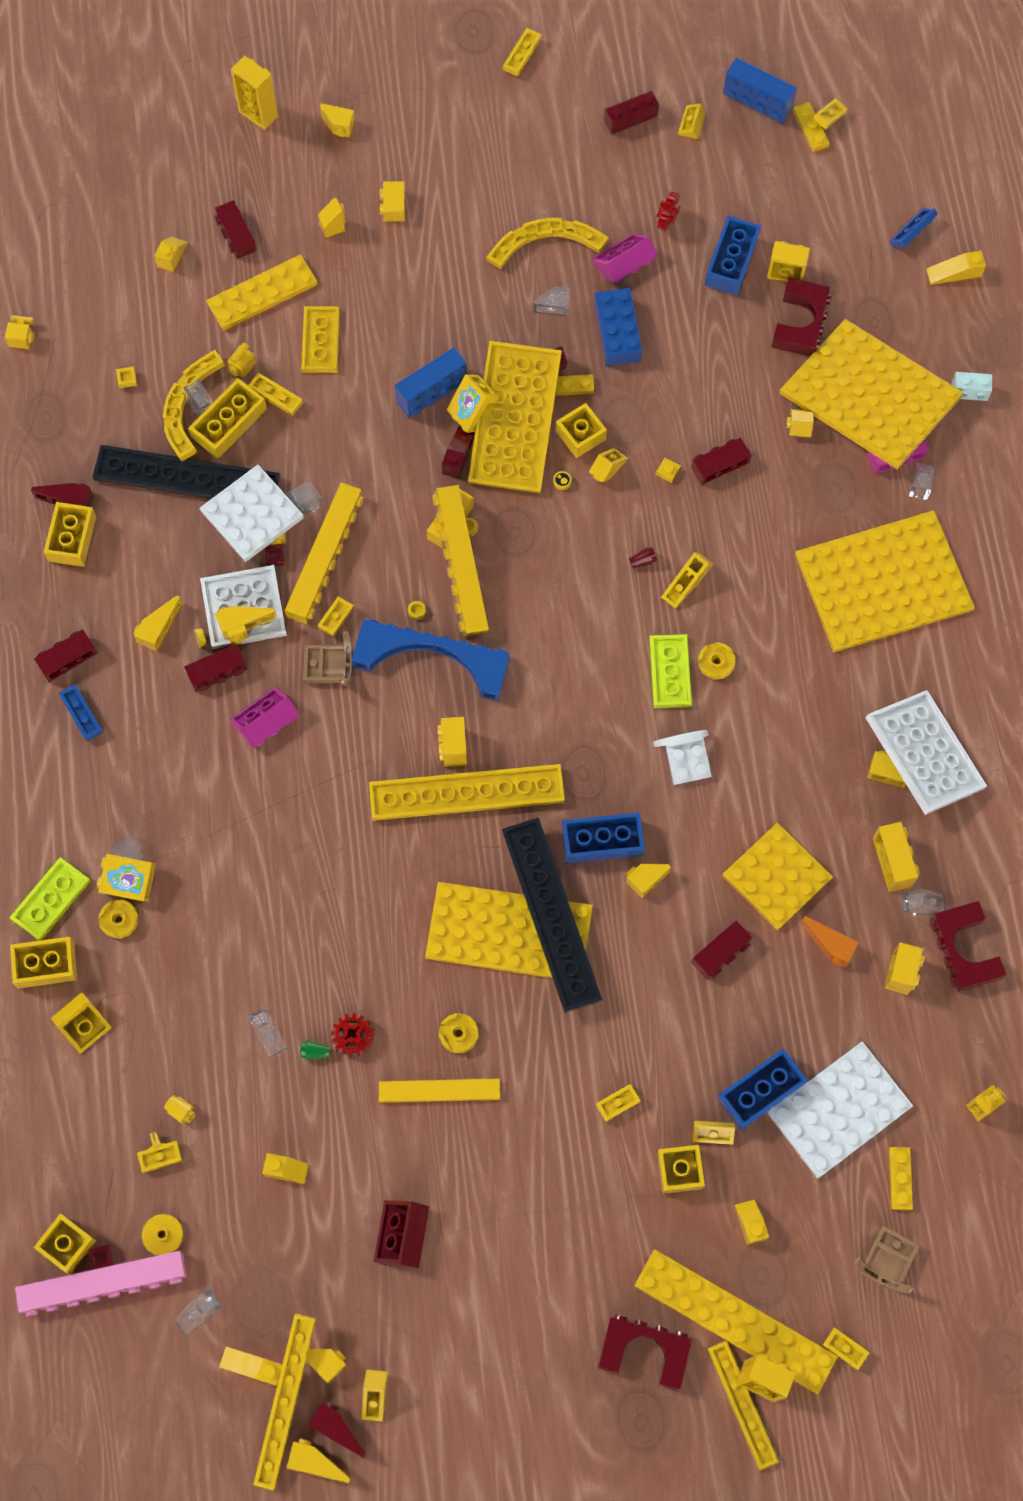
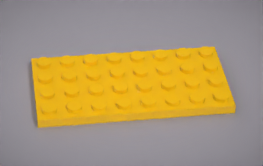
M489 341L484 381L499 398L496 403L487 404L476 425L468 478L469 484L541 493L562 350Z
M438 882L425 959L552 978L523 894ZM568 901L586 951L593 905Z

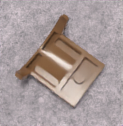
M348 631L343 632L344 645H305L304 683H341V685H348L352 676V645Z
M882 1225L864 1263L861 1258L857 1257L855 1264L862 1274L874 1282L896 1292L910 1293L913 1287L902 1283L920 1245Z

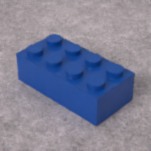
M736 57L726 72L723 94L741 102L745 106L755 109L759 113L771 117L775 121L784 123L793 109L797 87Z
M727 216L706 273L705 286L739 295L760 236L762 225Z
M630 288L595 292L594 307L605 366L640 362L642 348Z
M454 347L394 385L397 405L408 418L418 415L422 409L432 406L439 398L449 395L453 389L459 387L465 374H467L466 361Z
M640 812L562 820L566 864L640 857L644 855L645 848Z
M783 1048L720 1093L717 1100L738 1129L743 1131L806 1085L808 1080Z

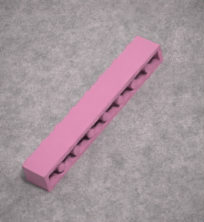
M177 1251L15 1287L18 1312L25 1314V1317L38 1314L39 1310L46 1309V1312L59 1310L58 1306L67 1305V1307H74L84 1300H87V1303L100 1301L102 1296L108 1295V1298H115L121 1296L120 1292L128 1291L129 1294L140 1292L141 1288L149 1286V1289L162 1287L161 1283L170 1282V1285L182 1282L183 1278H187L183 1253Z

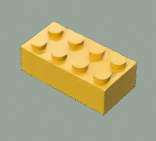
M244 55L231 68L238 111L266 130L278 117L272 74L268 69L260 67L255 60L249 59Z
M237 378L188 428L191 438L219 459L267 410L265 399Z

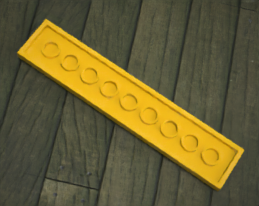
M561 764L369 782L372 821L565 803Z
M655 1249L634 1285L637 1289L720 1338L727 1340V1342L749 1355L764 1354L770 1357L771 1361L776 1364L782 1363L789 1366L790 1371L796 1373L793 1381L817 1395L838 1357Z

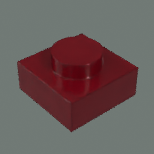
M283 545L265 547L266 566L285 565Z
M109 1244L88 1250L92 1270L114 1265Z

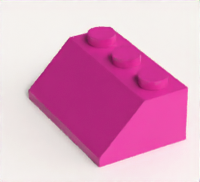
M633 233L595 256L591 261L607 281L618 283L626 275L637 272L639 267L650 264L653 261L652 259L658 255L650 237Z
M275 687L229 720L246 743L254 748L262 745L268 737L276 735L285 725L293 723L299 716V713L289 697Z

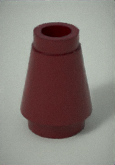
M646 547L629 558L633 569L652 565L655 561H658L652 547Z

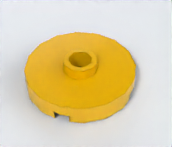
M719 642L704 646L698 658V666L701 672L708 678L715 680L728 677L733 672L736 664L733 650L726 644ZM718 660L720 663L715 664L713 661Z
M125 900L110 901L102 907L99 913V925L107 936L113 939H122L135 931L139 916L135 907L130 902ZM118 917H122V921L120 923L116 922V919Z
M461 1013L447 1016L439 1028L441 1044L452 1053H465L471 1050L478 1040L476 1022L470 1016ZM461 1031L463 1034L461 1037H457L455 1033Z
M155 1215L143 1227V1244L149 1252L157 1256L175 1252L183 1242V1227L171 1215ZM161 1231L166 1233L164 1238H159Z

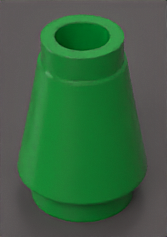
M308 1040L301 1042L300 1058L312 1060L329 1057V1046Z

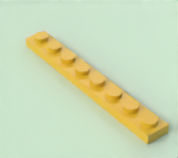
M298 1313L294 1315L253 1484L255 1486L273 1491L276 1489L317 1318Z

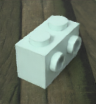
M955 372L952 386L963 392L961 399L988 401L992 392V374Z

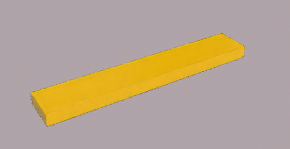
M500 1079L379 1082V1103L500 1100Z
M727 1340L707 1348L759 1471L778 1463L779 1460L748 1389L736 1384L740 1370Z

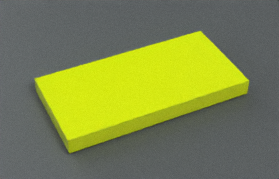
M687 634L651 635L649 641L653 707H692Z
M60 857L9 918L38 941H41L91 880Z

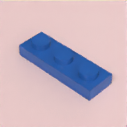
M923 208L890 240L892 247L904 248L908 246L915 236H918L927 225L932 223L933 219L938 215L936 209Z
M76 684L59 692L61 699L86 742L103 733Z

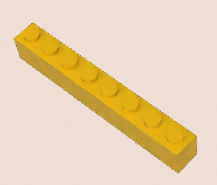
M342 482L340 483L285 608L286 618L306 625L310 619H313L316 603H320L322 599L323 587H327L329 583V573L335 569L336 557L342 553V543L350 534L349 527L357 518L356 511L358 507H361L364 497H362L361 489Z
M459 485L437 488L434 495H432V500L438 510L436 513L437 523L441 524L440 539L445 544V549L443 550L444 558L448 560L449 567H447V572L453 582L451 592L456 597L455 611L460 616V621L458 622L459 630L463 632L464 637L486 634L489 628Z

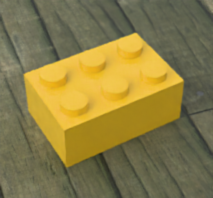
M56 502L43 552L48 562L80 567L85 566L96 521L93 507Z
M902 822L880 826L873 836L889 893L911 888L919 876L918 865L914 864L912 858L914 857L913 848L907 842L908 832L906 827H903Z
M71 937L10 945L12 980L18 989L77 981L75 945Z

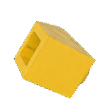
M333 198L318 214L319 224L325 238L345 231L344 224L347 223L344 215L345 209L342 203L339 204L337 198Z

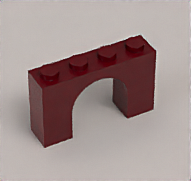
M788 277L782 302L807 308L812 313L814 321L805 327H793L777 323L771 345L772 348L811 356L815 350H819L821 340H818V335L823 334L825 325L821 323L822 319L826 320L828 309H825L826 304L830 305L832 294H829L830 286Z
M979 901L934 913L930 920L931 929L933 932L936 931L938 937V948L943 951L945 956L943 958L944 965L950 970L952 975L950 976L951 984L954 988L956 987L957 992L998 981L1006 976L1000 956L981 962H970L963 959L955 949L954 938L958 931L982 924L986 918Z
M615 1314L614 1318L610 1317L598 1369L618 1374L626 1345L635 1338L647 1337L658 1343L664 1355V1363L658 1385L680 1391L692 1339L688 1338V1334L678 1331L675 1334L667 1332V1328L656 1326L655 1329L647 1327L648 1323L639 1320L631 1323L627 1321V1317Z

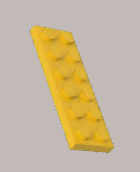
M300 254L206 300L220 327L225 331L318 285Z

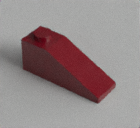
M458 426L446 450L442 462V474L460 479L475 437V432L467 433L462 429V426Z
M65 483L31 488L34 498L56 505V502L89 507L94 497L91 488L82 483L80 485Z
M328 1401L326 1404L320 1402L308 1426L358 1456L365 1458L366 1453L342 1415L336 1411L338 1407Z

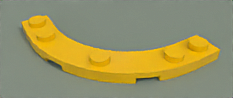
M562 218L538 219L522 224V227L507 233L487 255L486 261L502 269L519 248L531 241L546 237L572 239L600 253L609 242V237L579 221H565Z
M216 350L203 356L183 372V376L178 382H174L164 404V431L181 462L197 453L184 431V406L193 389L203 379L225 366Z

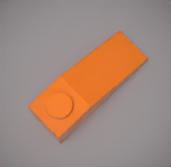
M804 916L801 925L826 957L832 960L831 962L838 967H847L859 942Z

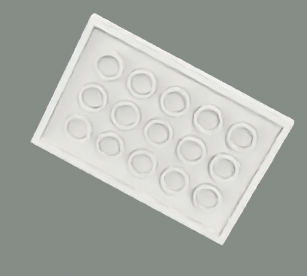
M927 690L872 712L865 717L925 815L987 787Z
M861 1042L807 1082L806 1085L771 1109L767 1114L818 1179L912 1108L913 1105L866 1045Z

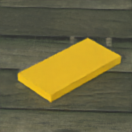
M304 306L302 373H338L340 306Z

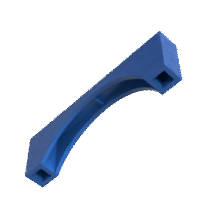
M363 619L351 660L352 667L372 671L383 660L401 652L411 650L433 651L446 655L461 664L473 677L480 697L499 701L510 661V653L503 649H489L485 645H472L464 640L454 641L447 636L437 637L429 632L420 633L412 628L402 629L394 624L388 623L385 625L373 619Z

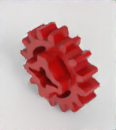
M671 191L667 199L661 201L656 215L659 218L657 227L661 230L666 231L670 223L676 221L681 205H678L680 197L678 193Z
M353 1013L350 1018L348 1014H345L344 1020L339 1017V1025L333 1024L336 1031H331V1035L336 1037L331 1040L332 1043H338L335 1049L337 1051L342 1049L341 1053L343 1056L346 1052H349L350 1057L353 1056V1053H356L359 1057L361 1050L367 1053L366 1046L373 1045L369 1040L375 1038L374 1034H370V1032L374 1031L373 1026L368 1027L370 1024L369 1019L363 1021L364 1016L361 1015L357 1018L356 1013ZM349 1023H358L357 1025H349ZM341 1029H343V1031H344V1036L341 1037V1040H340V1038H339L340 1031H341ZM366 1030V1038L363 1042L361 1036ZM350 1032L356 1033V1036H357V1037H356V1038L350 1037V1036H349V1033H350ZM349 1045H356L357 1047L350 1048V1047H347V1046H349Z

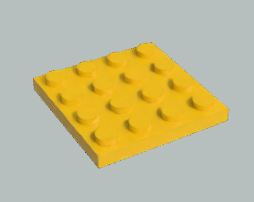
M778 823L722 874L777 931L833 878Z

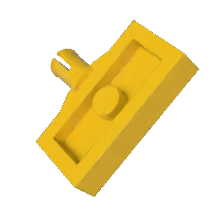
M158 1132L149 1134L152 1146L147 1150L137 1153L142 1173L183 1161L178 1142L160 1143Z

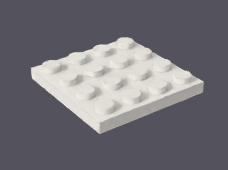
M256 465L199 508L202 514L245 562L304 518L298 508L259 465Z
M274 565L200 578L212 649L234 645L230 643L229 638L224 639L214 614L223 607L274 608L276 611L277 619L248 630L249 638L239 644L287 636Z

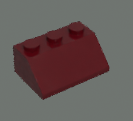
M384 1200L373 1262L419 1269L430 1206L413 1201Z

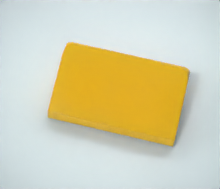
M702 104L686 105L678 132L680 136L699 139L706 116V110Z

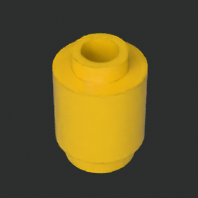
M171 1096L164 1106L167 1113L181 1124L190 1123L195 1116V1107L179 1096Z

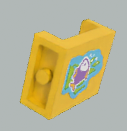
M465 374L447 411L462 426L465 432H476V425L487 404L496 403L499 397L479 375Z
M106 854V857H103L101 862L103 872L97 881L98 892L148 902L156 863Z

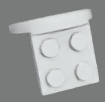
M708 730L684 733L653 742L654 747L665 746L673 785L712 777L703 738L709 736Z

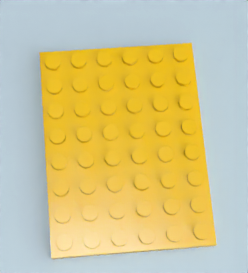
M847 319L843 320L820 345L819 350H816L780 389L779 393L805 411L813 412V416L897 470L963 396V392Z
M934 510L795 551V557L833 653L973 611L975 608Z

